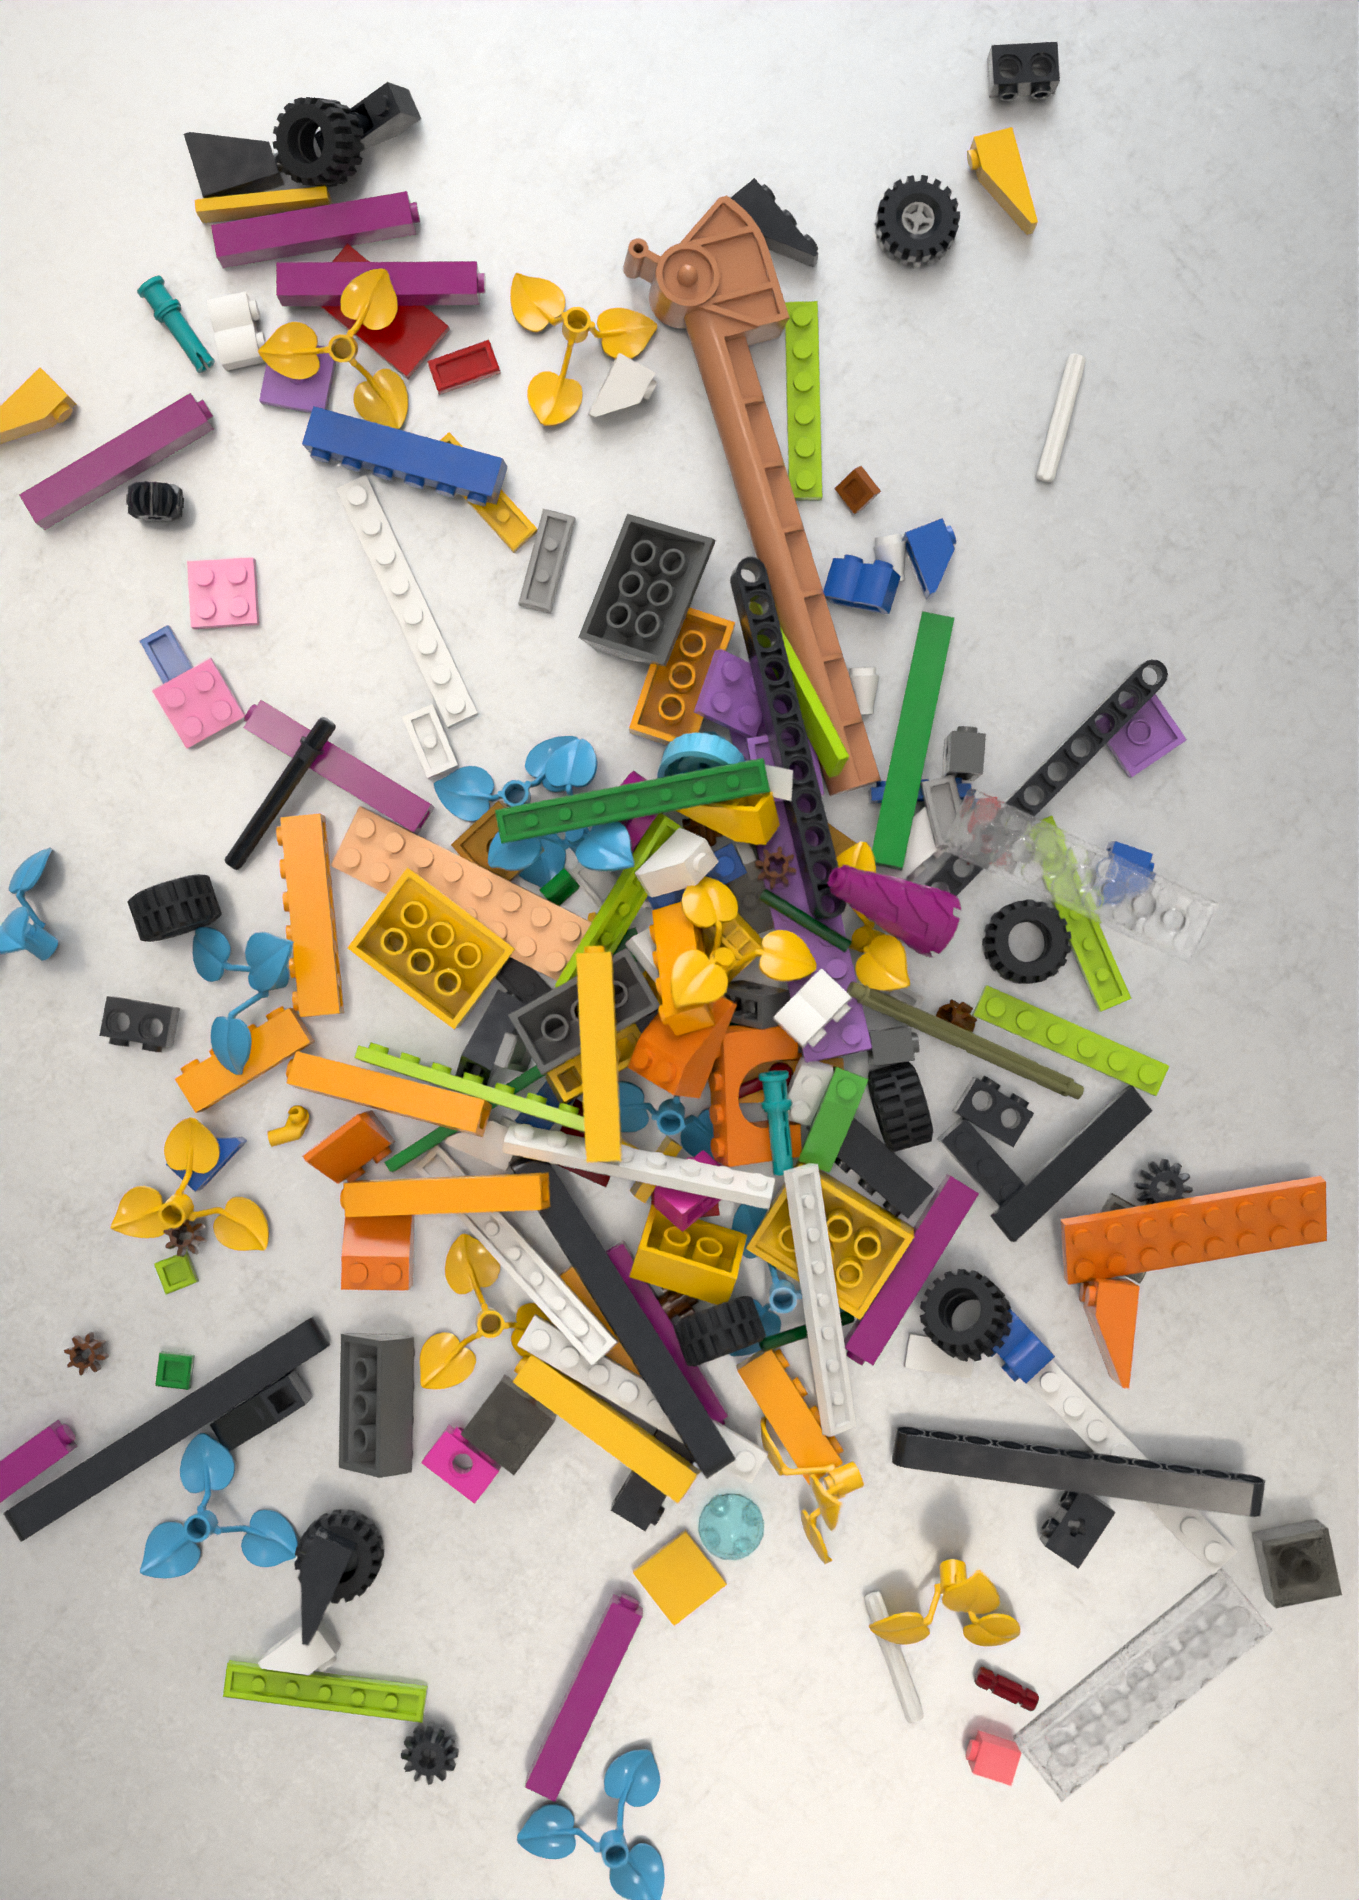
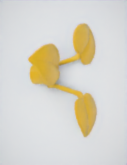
M385 269L366 271L353 279L344 289L341 296V311L346 317L357 320L346 335H336L331 338L328 346L316 348L318 338L312 328L304 323L289 322L276 329L258 350L260 357L273 370L286 377L299 380L312 377L318 372L320 361L317 354L329 353L331 358L337 362H349L367 379V381L358 384L354 391L353 402L359 415L366 421L395 429L401 428L406 419L408 393L401 377L396 372L386 368L380 369L372 377L355 359L358 354V345L353 337L360 329L362 323L371 330H380L389 326L396 316L398 309L397 296L388 271Z
M520 273L514 275L510 291L511 309L516 321L523 328L532 332H540L546 328L548 323L556 326L563 322L562 334L568 343L560 375L558 376L551 371L541 372L531 379L527 389L529 406L540 424L544 426L558 425L570 419L578 411L582 402L583 392L580 383L574 379L565 378L574 343L584 341L590 331L595 338H602V349L609 357L616 359L617 355L621 353L633 359L645 349L657 330V323L633 310L610 308L598 316L597 327L599 331H597L595 323L591 321L590 315L585 309L572 307L563 312L565 309V296L556 284L543 278L529 277Z
M866 842L855 844L837 857L839 868L847 865L862 871L876 873L874 855ZM853 909L864 923V926L853 932L852 943L849 947L852 950L864 953L857 960L855 966L859 981L871 989L881 991H893L909 987L911 983L908 976L907 959L903 944L896 937L886 935L874 929V922Z
M704 877L695 886L688 885L682 895L681 906L687 920L702 928H708L715 924L716 931L714 944L711 948L712 952L709 957L699 950H690L681 954L676 960L671 974V994L676 1008L687 1005L708 1004L720 999L726 992L728 977L733 969L739 970L742 965L755 957H761L759 961L760 971L768 978L777 981L799 980L811 975L816 970V961L807 945L798 935L786 930H775L768 933L762 940V950H754L740 960H736L730 949L720 947L721 922L733 921L738 912V904L733 892L720 881L710 877Z
M191 1117L180 1121L171 1130L164 1146V1155L168 1166L174 1170H186L185 1176L175 1194L163 1203L161 1194L154 1188L147 1186L133 1187L122 1197L110 1226L112 1230L128 1236L156 1238L164 1235V1230L180 1227L187 1219L194 1221L196 1218L220 1214L214 1221L213 1230L217 1240L225 1247L238 1251H264L269 1242V1227L266 1217L260 1207L250 1199L232 1197L227 1202L225 1209L215 1207L197 1212L193 1211L194 1204L192 1199L184 1194V1190L192 1176V1171L206 1173L212 1170L219 1160L220 1147L215 1136L197 1119Z
M466 1233L458 1236L448 1251L445 1261V1277L450 1288L457 1294H467L474 1289L482 1309L475 1320L478 1330L461 1342H459L454 1334L449 1332L434 1334L426 1340L420 1352V1384L425 1389H445L466 1380L475 1368L476 1356L465 1346L475 1339L481 1338L482 1335L487 1338H495L502 1333L503 1329L514 1328L511 1334L513 1348L520 1356L527 1355L530 1357L531 1353L517 1344L534 1315L536 1314L555 1325L535 1302L519 1307L516 1313V1322H504L502 1315L497 1310L488 1308L480 1287H489L497 1280L500 1273V1263L479 1240Z
M764 1416L760 1420L762 1445L764 1450L768 1452L767 1458L778 1475L811 1474L809 1475L810 1486L818 1503V1508L810 1515H808L806 1509L801 1510V1521L808 1541L822 1562L827 1564L833 1559L828 1556L823 1538L816 1527L817 1517L821 1514L829 1530H835L842 1502L838 1500L846 1497V1494L864 1487L862 1476L853 1461L836 1469L833 1463L825 1467L789 1468L783 1462L780 1453L766 1430L767 1418ZM814 1474H828V1476L823 1478L827 1490L824 1489Z
M957 1559L945 1560L939 1565L940 1583L934 1585V1596L925 1618L916 1612H905L869 1624V1628L874 1634L889 1642L900 1645L920 1642L930 1634L928 1625L933 1621L937 1604L942 1594V1603L946 1608L957 1612H968L972 1624L963 1628V1635L973 1644L985 1647L999 1646L1020 1636L1021 1632L1019 1622L1009 1615L989 1614L981 1619L975 1615L986 1614L997 1609L1000 1605L999 1593L994 1584L980 1569L967 1579L966 1564Z

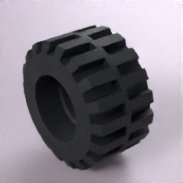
M299 97L294 99V103H288L284 107L286 113H279L277 117L279 125L278 127L274 126L273 134H276V141L272 142L273 149L278 151L275 158L277 163L283 164L282 171L285 175H291V180L296 183H302V185L333 187L337 186V184L346 183L348 181L347 176L353 177L356 174L355 165H361L363 160L360 157V151H364L365 143H361L360 137L364 136L362 128L357 127L359 119L356 115L350 114L351 109L347 105H342L340 101L332 99ZM318 127H320L324 138V146L319 158L314 150V136Z
M195 874L169 880L144 889L127 901L141 941L146 942L160 941L194 931L199 927L215 922L222 915L208 875Z
M1026 899L1008 904L993 914L990 918V923L986 924L984 929L986 932L985 938H982V945H985L986 949L984 956L986 959H989L990 967L993 971H997L1003 979L1011 980L1013 983L1018 984L1042 982L1059 972L1058 969L1067 962V959H1065L1067 953L1071 952L1072 946L1068 945V941L1072 937L1071 931L1067 932L1065 927L1068 925L1065 918H1060L1058 915L1060 912L1055 907L1050 908L1047 906L1048 903L1043 901L1036 902L1032 899ZM1029 922L1036 925L1044 936L1043 952L1034 961L1023 962L1018 960L1009 948V934L1012 928L1019 923Z
M908 1061L869 1071L867 1078L869 1079L867 1082L879 1129L888 1149L893 1153L931 1142L933 1137L932 1120L926 1097L914 1066Z
M958 1269L957 1275L951 1271L944 1273L945 1279L942 1281L937 1277L933 1281L935 1287L932 1290L927 1288L924 1293L928 1297L927 1301H921L920 1309L925 1312V1314L920 1315V1322L926 1326L923 1329L926 1336L947 1355L953 1358L957 1357L960 1361L968 1362L969 1357L973 1361L982 1360L981 1354L983 1353L987 1357L995 1354L992 1348L995 1346L1001 1348L1005 1344L1001 1338L1003 1335L1009 1337L1011 1331L1006 1326L1007 1323H1012V1314L1008 1312L1011 1306L1004 1297L1005 1294L985 1275L982 1276L974 1270H971L969 1273L965 1269ZM979 1300L981 1313L977 1322L967 1330L953 1331L952 1316L956 1308L965 1301Z
M751 1296L738 1297L679 1320L673 1326L687 1366H698L756 1344L766 1337L764 1327Z
M341 1509L334 1510L330 1515L325 1513L317 1521L314 1520L299 1540L300 1543L295 1551L297 1559L294 1562L295 1570H300L297 1578L301 1584L300 1566L305 1555L300 1553L309 1533L315 1536L319 1528L323 1527L357 1543L355 1551L358 1557V1565L355 1569L344 1572L331 1600V1603L338 1604L343 1598L346 1603L352 1601L355 1595L360 1597L364 1594L380 1571L381 1561L384 1557V1549H381L383 1539L381 1535H376L378 1529L373 1523L369 1526L366 1523L368 1517L362 1514L358 1518L354 1516L355 1511L348 1510L346 1514L341 1513Z

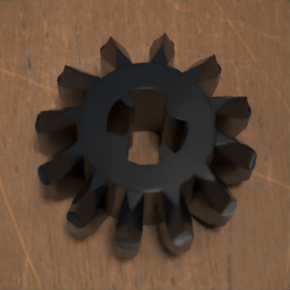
M135 482L128 486V494H126L128 514L135 519L153 521H174L182 517V509L184 508L183 490L177 485L168 484L167 482Z
M1161 1159L1159 1167L1154 1161H1149L1148 1168L1150 1173L1141 1169L1138 1171L1139 1176L1144 1178V1182H1135L1134 1188L1144 1191L1138 1194L1136 1199L1139 1202L1147 1201L1145 1205L1185 1199L1182 1197L1183 1192L1191 1193L1193 1191L1192 1187L1183 1185L1184 1182L1190 1179V1175L1188 1173L1179 1174L1182 1165L1174 1163L1170 1167L1168 1159ZM1160 1181L1169 1182L1165 1184L1169 1187L1167 1193L1160 1192L1158 1194V1191H1161V1189L1157 1188Z
M432 1723L427 1724L425 1732L417 1726L413 1731L414 1737L407 1736L405 1738L404 1745L406 1749L402 1750L401 1759L408 1761L404 1766L405 1772L416 1771L414 1775L415 1782L419 1781L423 1775L426 1776V1782L430 1785L433 1783L434 1775L443 1781L447 1776L446 1771H454L456 1763L453 1759L458 1757L459 1749L452 1747L456 1740L454 1735L444 1737L446 1732L445 1726H441L438 1732H434ZM425 1749H429V1753L432 1750L435 1751V1758H431V1754L426 1757L424 1755Z

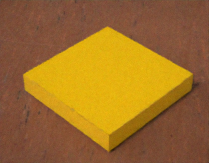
M686 1529L633 1570L635 1577L673 1626L727 1585L726 1580Z

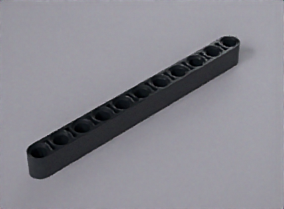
M746 557L732 571L730 584L774 766L789 770L790 765H796L802 771L801 780L792 779L791 801L783 799L809 910L815 919L828 921L841 915L847 905L845 901L831 893V887L828 885L831 872L838 867L837 858L767 570L760 559ZM741 570L751 571L755 576V582L745 581L741 575ZM749 603H758L763 609V614H754L749 608ZM757 635L767 636L771 642V647H762L757 641ZM766 667H772L778 672V681H772L766 676ZM773 700H781L785 703L787 707L786 714L778 713L774 709ZM782 732L790 733L793 736L794 747H788L782 742ZM798 798H805L809 802V813L799 810L797 806ZM806 830H811L817 834V846H811L807 843L805 839ZM815 863L822 864L825 867V879H819L814 875L813 866ZM823 896L830 897L833 900L834 910L832 913L826 912L822 908L821 900Z
M1154 659L1147 660L1138 665L969 837L970 840L965 841L923 885L931 887L935 882H941L946 886L947 892L957 896L1165 684L1168 677L1165 665L1159 660ZM1145 668H1151L1156 672L1157 680L1154 685L1147 684L1143 680L1142 673ZM1121 692H1128L1132 695L1134 702L1131 709H1125L1120 705L1118 699ZM1097 716H1105L1110 721V729L1107 733H1101L1096 729L1095 719ZM1075 739L1082 740L1086 744L1087 751L1083 757H1077L1072 752L1071 745ZM1057 763L1063 768L1064 773L1060 781H1053L1048 776L1047 771L1050 764ZM1028 787H1034L1040 793V800L1036 805H1030L1024 799V792ZM1005 811L1013 812L1017 818L1016 825L1011 830L1003 827L1000 821L1001 815ZM983 834L990 836L994 842V846L989 853H982L977 847V840ZM959 858L966 859L970 864V872L965 877L957 876L953 869L955 861Z
M517 1156L509 1161L508 1164L514 1174L549 1173L550 1207L537 1210L705 1478H710L734 1462L736 1459L551 1164Z
M314 1317L309 1318L4 1512L3 1515L20 1542L24 1541L314 1357L331 1344Z
M905 1426L896 1428L892 1463L903 1468L1247 1517L1261 1516L1265 1487L1264 1479L1249 1474Z

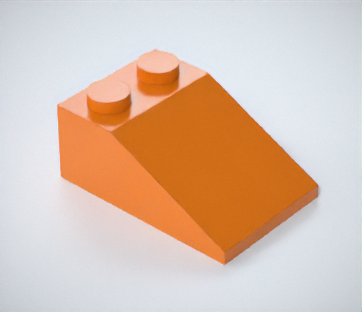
M722 996L720 999L712 1002L715 1025L679 1036L674 1034L669 1024H663L658 1012L639 1036L627 1068L674 1096L700 1098L737 1004Z
M370 1110L354 1116L302 1157L307 1163L332 1181L340 1184L345 1180L351 1182L366 1173L362 1167L372 1159L377 1164L391 1154L392 1151L389 1146L396 1141L374 1112Z
M415 1215L345 1217L341 1260V1290L409 1291L413 1287Z
M1092 1278V1281L1080 1284L1079 1300L1084 1302L1083 1308L1109 1377L1122 1388L1129 1389L1140 1286L1127 1278Z

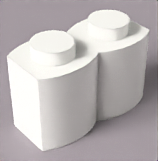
M246 292L207 300L216 346L223 368L228 371L264 363V360L258 353L259 348L266 342L263 332L258 333L256 321L261 320L257 301L250 300Z
M820 969L782 1007L773 1019L802 1048L808 1043L814 1047L827 1034L823 1028L832 1019L838 1023L850 1011L851 1008L847 1004L851 1000V996L823 969Z

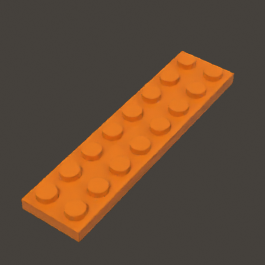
M1321 1176L1060 1219L1064 1279L1068 1285L1089 1282L1092 1281V1278L1106 1279L1327 1241L1326 1181Z

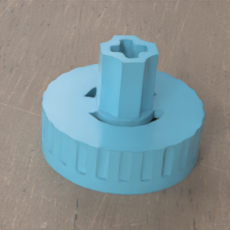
M715 731L683 734L674 738L665 748L657 778L745 762V759L738 748L727 741L725 737L716 734Z

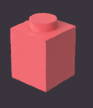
M978 1730L976 1739L970 1740L966 1751V1760H969L968 1763L972 1773L1010 1786L1012 1785L1021 1757V1751L1017 1743Z

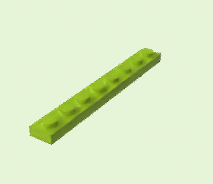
M370 1042L369 1048L360 1045L357 1047L354 1058L362 1062L585 1133L584 1117L577 1115L579 1109L560 1103L558 1108L545 1105L547 1098L528 1093L527 1097L523 1098L514 1095L515 1088L497 1082L495 1088L482 1085L484 1078L464 1072L463 1078L451 1075L452 1068L433 1062L432 1067L429 1068L419 1064L421 1058L401 1052L400 1058L388 1055L390 1048Z

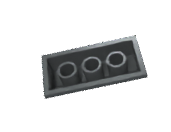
M628 948L613 955L616 1034L659 1010L660 1005ZM577 976L508 1015L541 1075H546L551 1070L581 1054Z
M341 1334L339 1468L377 1478L412 1473L414 1337L397 1334Z

